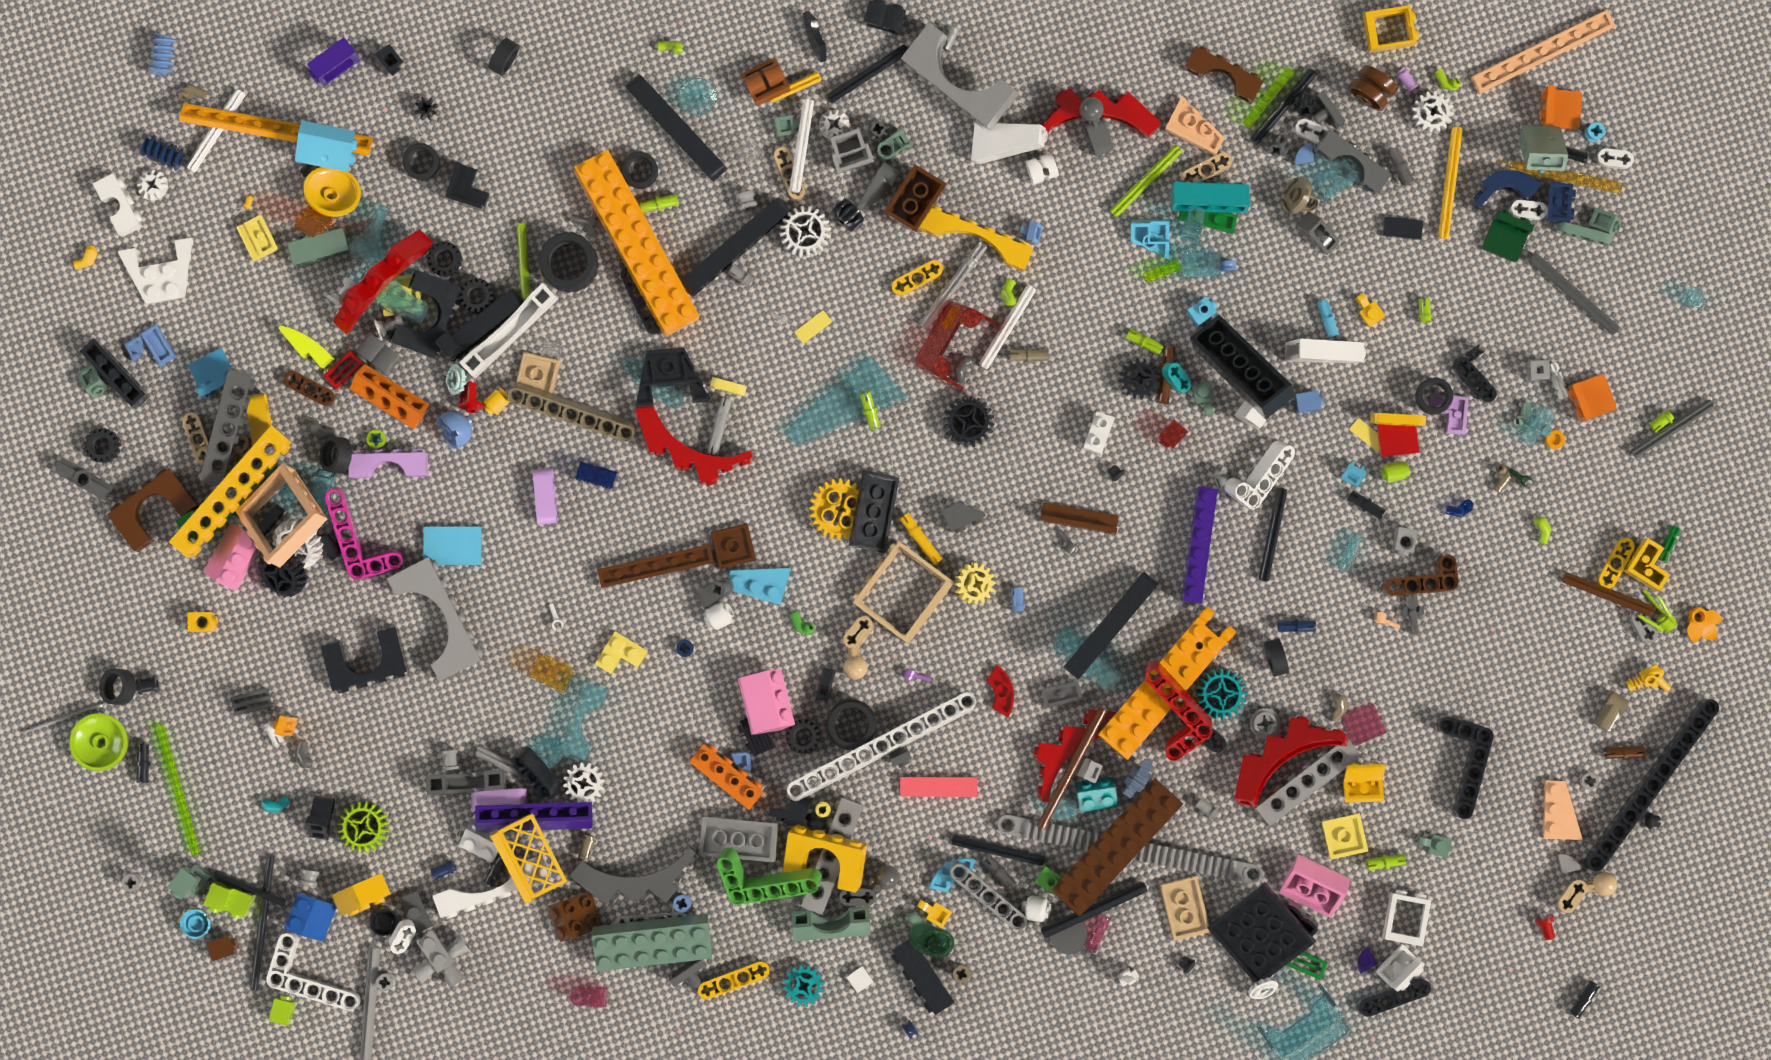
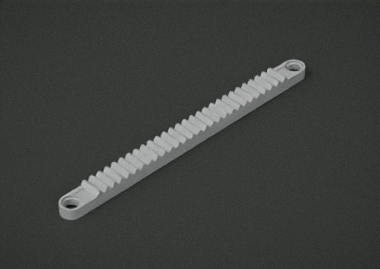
M1003 815L997 822L998 829L1007 835L1086 851L1102 835V833L1048 823L1044 831L1036 826L1037 820L1012 815ZM1004 819L1012 821L1011 829L1005 830L1002 828L1001 823ZM1147 843L1132 859L1250 884L1258 883L1263 876L1261 868L1255 864ZM1254 868L1257 870L1258 876L1256 879L1248 878L1247 872L1249 869Z

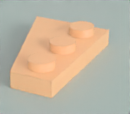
M1182 96L1165 131L1215 156L1224 137Z
M1545 780L1543 838L1583 840L1566 781Z

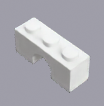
M112 173L93 183L101 201L107 203L111 200H118L120 203L118 213L110 217L118 235L124 237L143 227L140 222L143 219L139 211L134 210L132 206L134 201L129 193L126 194L124 190L126 185L121 176L118 177Z

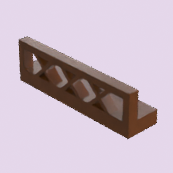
M1043 502L1040 522L1116 535L1119 516Z

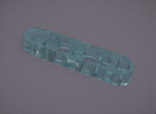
M632 356L625 357L621 363L622 369L640 383L642 368L634 376L635 371L632 368L627 370L625 363L633 360L635 361L633 365L638 369L639 366L643 367V364ZM672 386L666 387L665 392L662 394L656 393L655 388H651L652 393L669 407L678 409L683 406V395ZM669 389L673 390L670 392L672 396H680L679 404L675 403L672 405V400L668 396L666 400L663 398L668 394Z

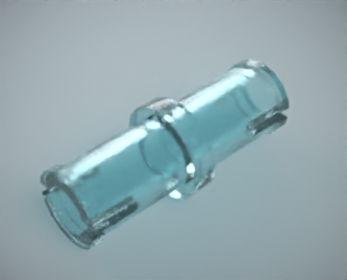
M1351 533L1347 547L1342 551L1344 554L1338 569L1343 571L1344 568V572L1349 573L1353 560L1358 555L1357 550L1363 536L1359 534L1357 536V533Z

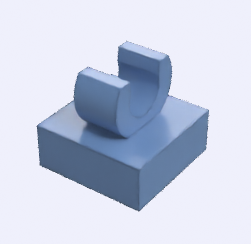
M1030 221L1029 227L1021 226L1020 234L1026 236V240L1030 243L1039 245L1043 226L1038 222Z

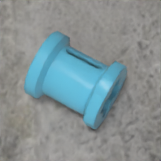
M1594 122L1585 129L1584 136L1587 141L1596 142L1604 136L1605 127L1599 122ZM1593 129L1598 133L1596 136H1594V132H1591Z

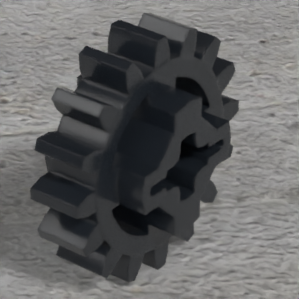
M1136 358L1134 364L1131 360L1128 361L1129 367L1124 365L1122 368L1125 372L1119 373L1123 379H1120L1118 382L1124 384L1121 390H1127L1126 396L1130 395V393L1133 394L1132 399L1134 400L1137 396H1139L1140 400H1143L1144 395L1148 398L1151 397L1150 391L1155 393L1156 389L1154 386L1160 385L1156 381V379L1160 378V375H1155L1158 368L1152 369L1153 362L1148 365L1146 364V359L1141 363ZM1142 367L1146 368L1151 374L1145 373ZM1134 368V374L1127 377L1128 372ZM1138 374L1141 378H1146L1141 382V384H1139L1138 381L1133 380L1138 376ZM1147 382H1152L1151 386L1147 390H1144V385ZM1129 384L1135 386L1137 391L1131 389Z

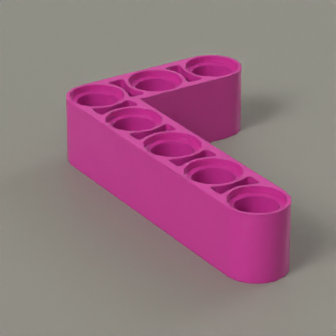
M340 487L330 488L326 493L325 500L349 576L352 579L359 580L399 568L403 563L404 555L397 549L364 557L345 493ZM330 493H338L340 500H332ZM336 511H343L346 517L344 519L337 518ZM348 529L351 532V536L344 537L341 530ZM347 548H355L357 554L353 556L349 555L347 552ZM396 555L399 557V562L392 563L389 557ZM371 561H379L381 567L377 569L373 568L371 565ZM355 565L360 566L362 573H355L352 567Z

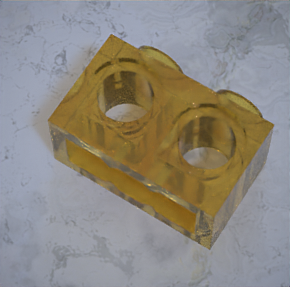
M547 654L544 657L538 656L529 677L565 693L575 672L571 671L573 667L563 662L559 665L554 662L555 658ZM542 663H547L549 666V671L546 674H542L539 670ZM560 671L566 674V680L562 683L556 678Z

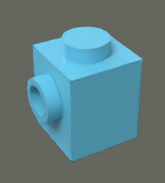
M1204 297L1189 308L1186 313L1196 327H1198L1217 313V305L1211 298L1208 300L1207 297Z

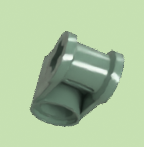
M904 129L897 131L878 145L877 157L881 161L887 162L909 150L914 145L904 134ZM884 147H887L890 149L891 153L889 155H883L880 152V150Z

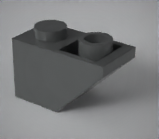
M961 503L941 511L950 532L955 531L956 534L966 530L965 526L970 523L975 526L983 522V517L986 516L983 511Z

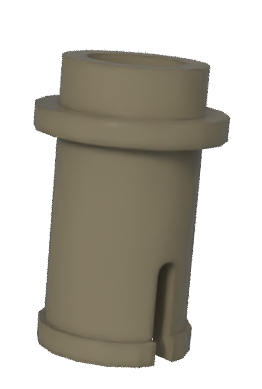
M584 834V837H581L583 841L578 857L590 860L596 840L595 836Z

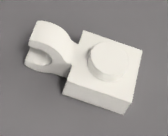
M1127 968L1120 973L1121 977L1118 980L1123 987L1127 984L1130 986L1136 982L1135 979L1139 975L1134 968L1132 970Z

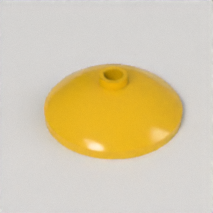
M320 167L313 170L306 177L303 185V194L307 203L315 211L326 216L338 217L349 214L358 206L361 198V188L357 179L351 173Z

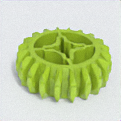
M358 801L357 807L352 803L350 804L351 810L348 808L344 809L347 816L340 814L339 817L344 822H337V825L343 826V829H338L337 832H343L344 835L339 839H347L344 846H348L351 843V851H354L356 846L358 847V853L362 852L363 847L365 853H369L370 847L375 851L377 850L376 844L379 846L383 845L380 838L383 840L388 838L383 832L390 831V829L384 828V825H388L390 822H383L387 814L380 815L383 808H379L376 811V803L369 807L370 803L366 801L363 807L362 802ZM366 811L367 814L361 821L352 818L355 813ZM372 816L378 822V831L371 825ZM349 823L356 829L355 838L349 832ZM366 823V826H368V830L361 831V828H359V824ZM366 833L375 836L368 843L360 842Z

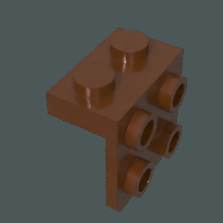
M590 892L548 906L549 916L554 922L555 934L560 942L590 933L594 926H602Z

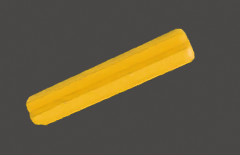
M814 72L788 84L790 91L769 101L774 103L820 82V74Z

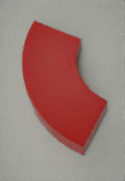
M996 665L986 680L992 686L995 695L992 708L1009 717L1014 705V690L1006 672Z

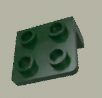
M1498 211L1494 215L1482 249L1511 262H1517L1527 237L1532 233L1535 225L1531 224L1529 219L1514 217L1513 213L1509 211Z

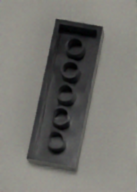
M1217 315L1190 337L1194 350L1265 420L1295 397L1292 384L1220 315Z

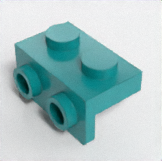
M1102 777L1097 779L1096 783L1088 780L1075 783L1080 812L1118 807L1113 777Z

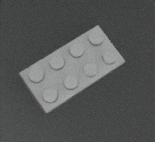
M702 817L699 855L719 857L724 848L730 847L736 850L739 859L775 862L778 823Z

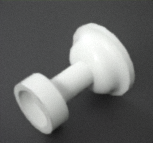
M347 277L342 281L344 286L338 294L332 293L327 295V298L340 308L343 305L341 301L348 289L356 285L355 282Z
M401 315L395 316L394 321L385 324L382 321L373 319L381 341L386 336V331L393 329L395 324L404 326Z

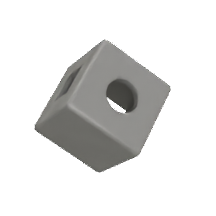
M1531 360L1527 362L1528 381L1549 380V360Z

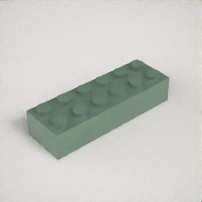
M708 914L594 926L592 928L596 971L712 959L713 948Z

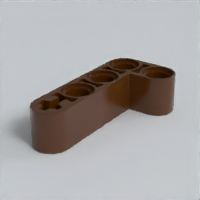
M1450 554L1440 556L1435 561L1436 575L1389 579L1382 583L1381 592L1386 597H1397L1454 590L1459 584L1456 559ZM1443 559L1448 560V562H1449V567H1448V568H1444V567H1443V565H1442ZM1445 578L1451 581L1449 588L1444 584ZM1427 579L1432 582V589L1426 587ZM1408 581H1410V582L1413 583V585H1414L1413 591L1408 590V588H1407V582H1408ZM1390 585H1400L1399 589L1391 590L1388 588Z

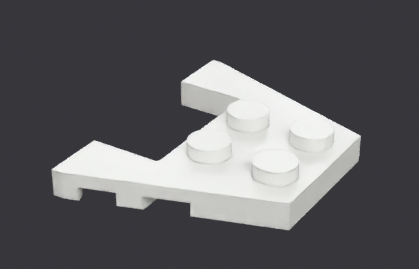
M193 238L175 240L178 260L144 267L139 265L136 248L118 251L147 305L185 298Z

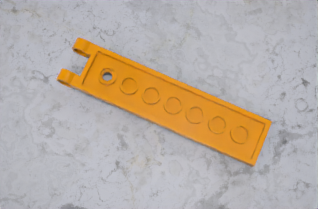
M1209 606L1199 614L1159 662L1186 691L1237 632L1228 625L1217 637L1208 629L1205 624L1215 614ZM1197 642H1200L1202 644V648L1200 650L1196 648ZM1157 671L1150 672L1153 675L1158 674ZM1144 679L1097 735L1125 760H1128L1170 711L1171 707ZM1165 684L1162 687L1170 688L1171 686Z

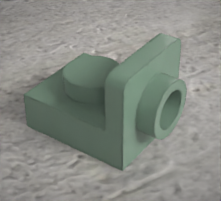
M1595 208L1588 226L1614 237V234L1621 227V222L1616 214Z
M92 364L77 373L84 389L93 398L109 389L108 384L103 381L100 373Z

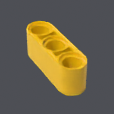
M266 393L247 396L250 398L247 415L252 445L272 425ZM273 444L267 446V448L274 447Z

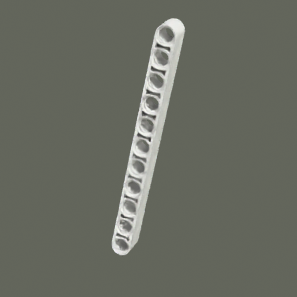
M968 692L963 693L791 782L787 787L788 797L793 801H799L969 713L975 707L976 699L974 695ZM964 698H969L972 701V705L965 707L961 701ZM947 707H952L955 710V714L948 716L944 710ZM929 716H936L938 723L930 724L927 719ZM915 724L919 725L921 727V731L919 733H913L910 729L911 726ZM900 733L904 736V740L896 742L893 736ZM879 742H884L887 745V749L879 751L876 745ZM862 751H867L870 757L867 760H862L859 754ZM850 760L853 766L850 769H845L842 766L843 761ZM833 769L836 774L834 777L828 778L825 776V771ZM810 778H816L819 783L817 786L811 787L807 782ZM799 787L801 793L798 796H794L790 793L791 788Z

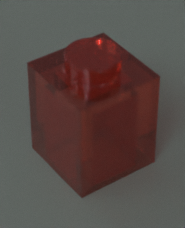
M1174 419L1157 437L1160 439L1158 443L1166 450L1168 448L1172 450L1188 431Z

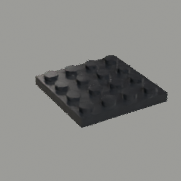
M1266 882L1258 886L1207 927L1254 983L1271 977L1316 942Z

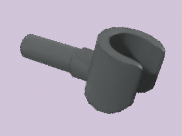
M1059 529L1057 531L1067 544L1063 549L1072 555L1076 550V546Z

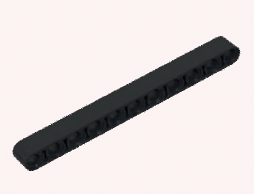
M1703 699L1697 704L1584 859L1587 869L1600 871L1606 866L1718 713L1719 704L1716 700ZM1707 702L1712 705V710L1709 713L1705 711V704ZM1695 718H1699L1701 721V725L1698 728H1695L1693 725ZM1684 733L1689 735V742L1686 744L1682 741ZM1674 748L1678 751L1676 759H1673L1670 755L1671 750ZM1662 764L1667 768L1666 773L1663 775L1659 772V767ZM1650 780L1655 781V788L1653 790L1648 788ZM1639 795H1642L1644 803L1639 806L1636 799ZM1630 810L1633 817L1630 821H1627L1625 813ZM1616 826H1619L1621 834L1616 837L1613 830ZM1607 841L1610 844V849L1604 852L1602 845ZM1597 857L1599 863L1593 868L1591 866V859Z

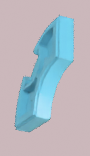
M959 858L946 863L935 873L929 888L948 892L950 886L955 882L949 871L951 864L961 861L973 870L975 859ZM956 867L953 873L959 876L963 874L964 869Z

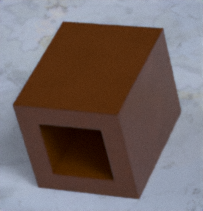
M233 935L206 943L212 961L238 953L237 949H239L238 941L236 938H233Z

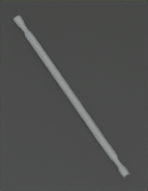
M106 702L34 726L31 729L23 730L22 732L26 734L108 704Z

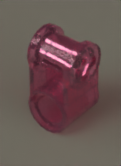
M607 987L576 988L570 994V1001L576 1006L607 1007ZM578 991L581 992V995H584L580 1002H577V998H574Z

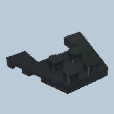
M684 347L646 350L636 408L653 407L654 402L651 388L689 385L692 403L710 401V396L706 393L703 387L704 384L697 376L695 367Z

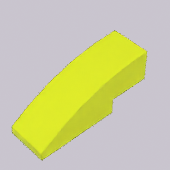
M285 326L278 327L304 359L311 355L323 369L335 360L325 348L303 333Z

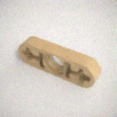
M779 147L774 153V159L791 199L801 200L805 196L803 182H801L802 191L797 196L789 190L790 186L787 183H790L791 179H787L784 176V172L787 169H793L794 160L791 152L786 147ZM782 151L784 154H788L786 156L787 163L792 162V164L785 165L783 168L780 167L784 165L783 160L777 158Z
M1225 152L1219 153L1184 171L1180 180L1185 181L1186 174L1189 176L1195 175L1196 172L1194 170L1197 169V173L1202 179L1199 180L1197 176L1193 178L1192 182L1206 181L1228 170L1232 165V157ZM1220 157L1228 160L1226 166L1221 164L1217 166L1218 171H1215L1214 164L1220 162ZM1204 165L1210 166L1212 169L1211 174L1203 175L1201 167Z

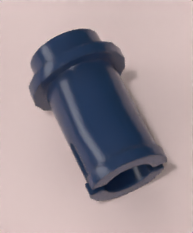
M447 859L446 863L432 868L431 873L433 878L438 880L449 873L454 874L457 868L453 860L449 861Z

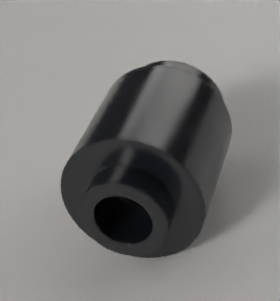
M324 532L320 535V542L323 543L322 554L326 559L329 558L332 561L342 554L338 541L331 533L327 534Z

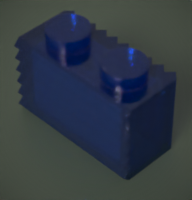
M580 461L576 480L613 491L619 473Z

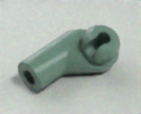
M1530 402L1521 403L1522 413L1513 421V425L1518 429L1524 428L1532 420Z
M907 913L905 921L915 927V938L924 939V920L917 913Z

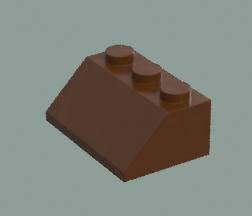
M914 164L885 209L886 217L906 229L917 232L947 183Z

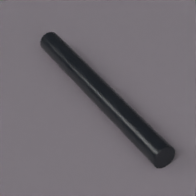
M218 871L214 874V878L281 907H284L286 900L228 875Z

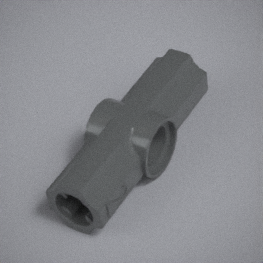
M62 458L56 466L55 473L100 499L106 501L111 495L114 486L65 458ZM86 474L88 481L82 484L80 479L82 475Z

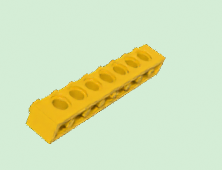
M271 425L172 537L169 543L185 557H195L201 551L200 546L204 542L210 541L214 536V530L225 524L228 514L230 512L234 513L240 506L238 503L252 493L253 490L251 488L265 478L264 473L276 466L279 456L281 454L285 455L291 448L289 445L292 441ZM273 444L275 447L274 452L267 454V446ZM261 459V467L255 469L253 466L254 461ZM247 473L249 475V480L247 483L243 484L241 482V476ZM231 488L236 490V495L233 498L228 496V491ZM221 502L223 510L217 513L215 506ZM209 517L211 520L208 527H204L202 524L203 519ZM195 531L198 534V538L192 542L190 534Z

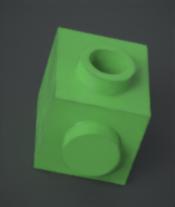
M1044 865L1034 882L1055 895L1051 889L1063 877Z

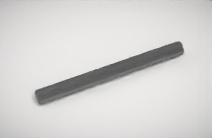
M1534 253L1530 257L1529 261L1611 335L1619 331L1620 327L1538 253Z

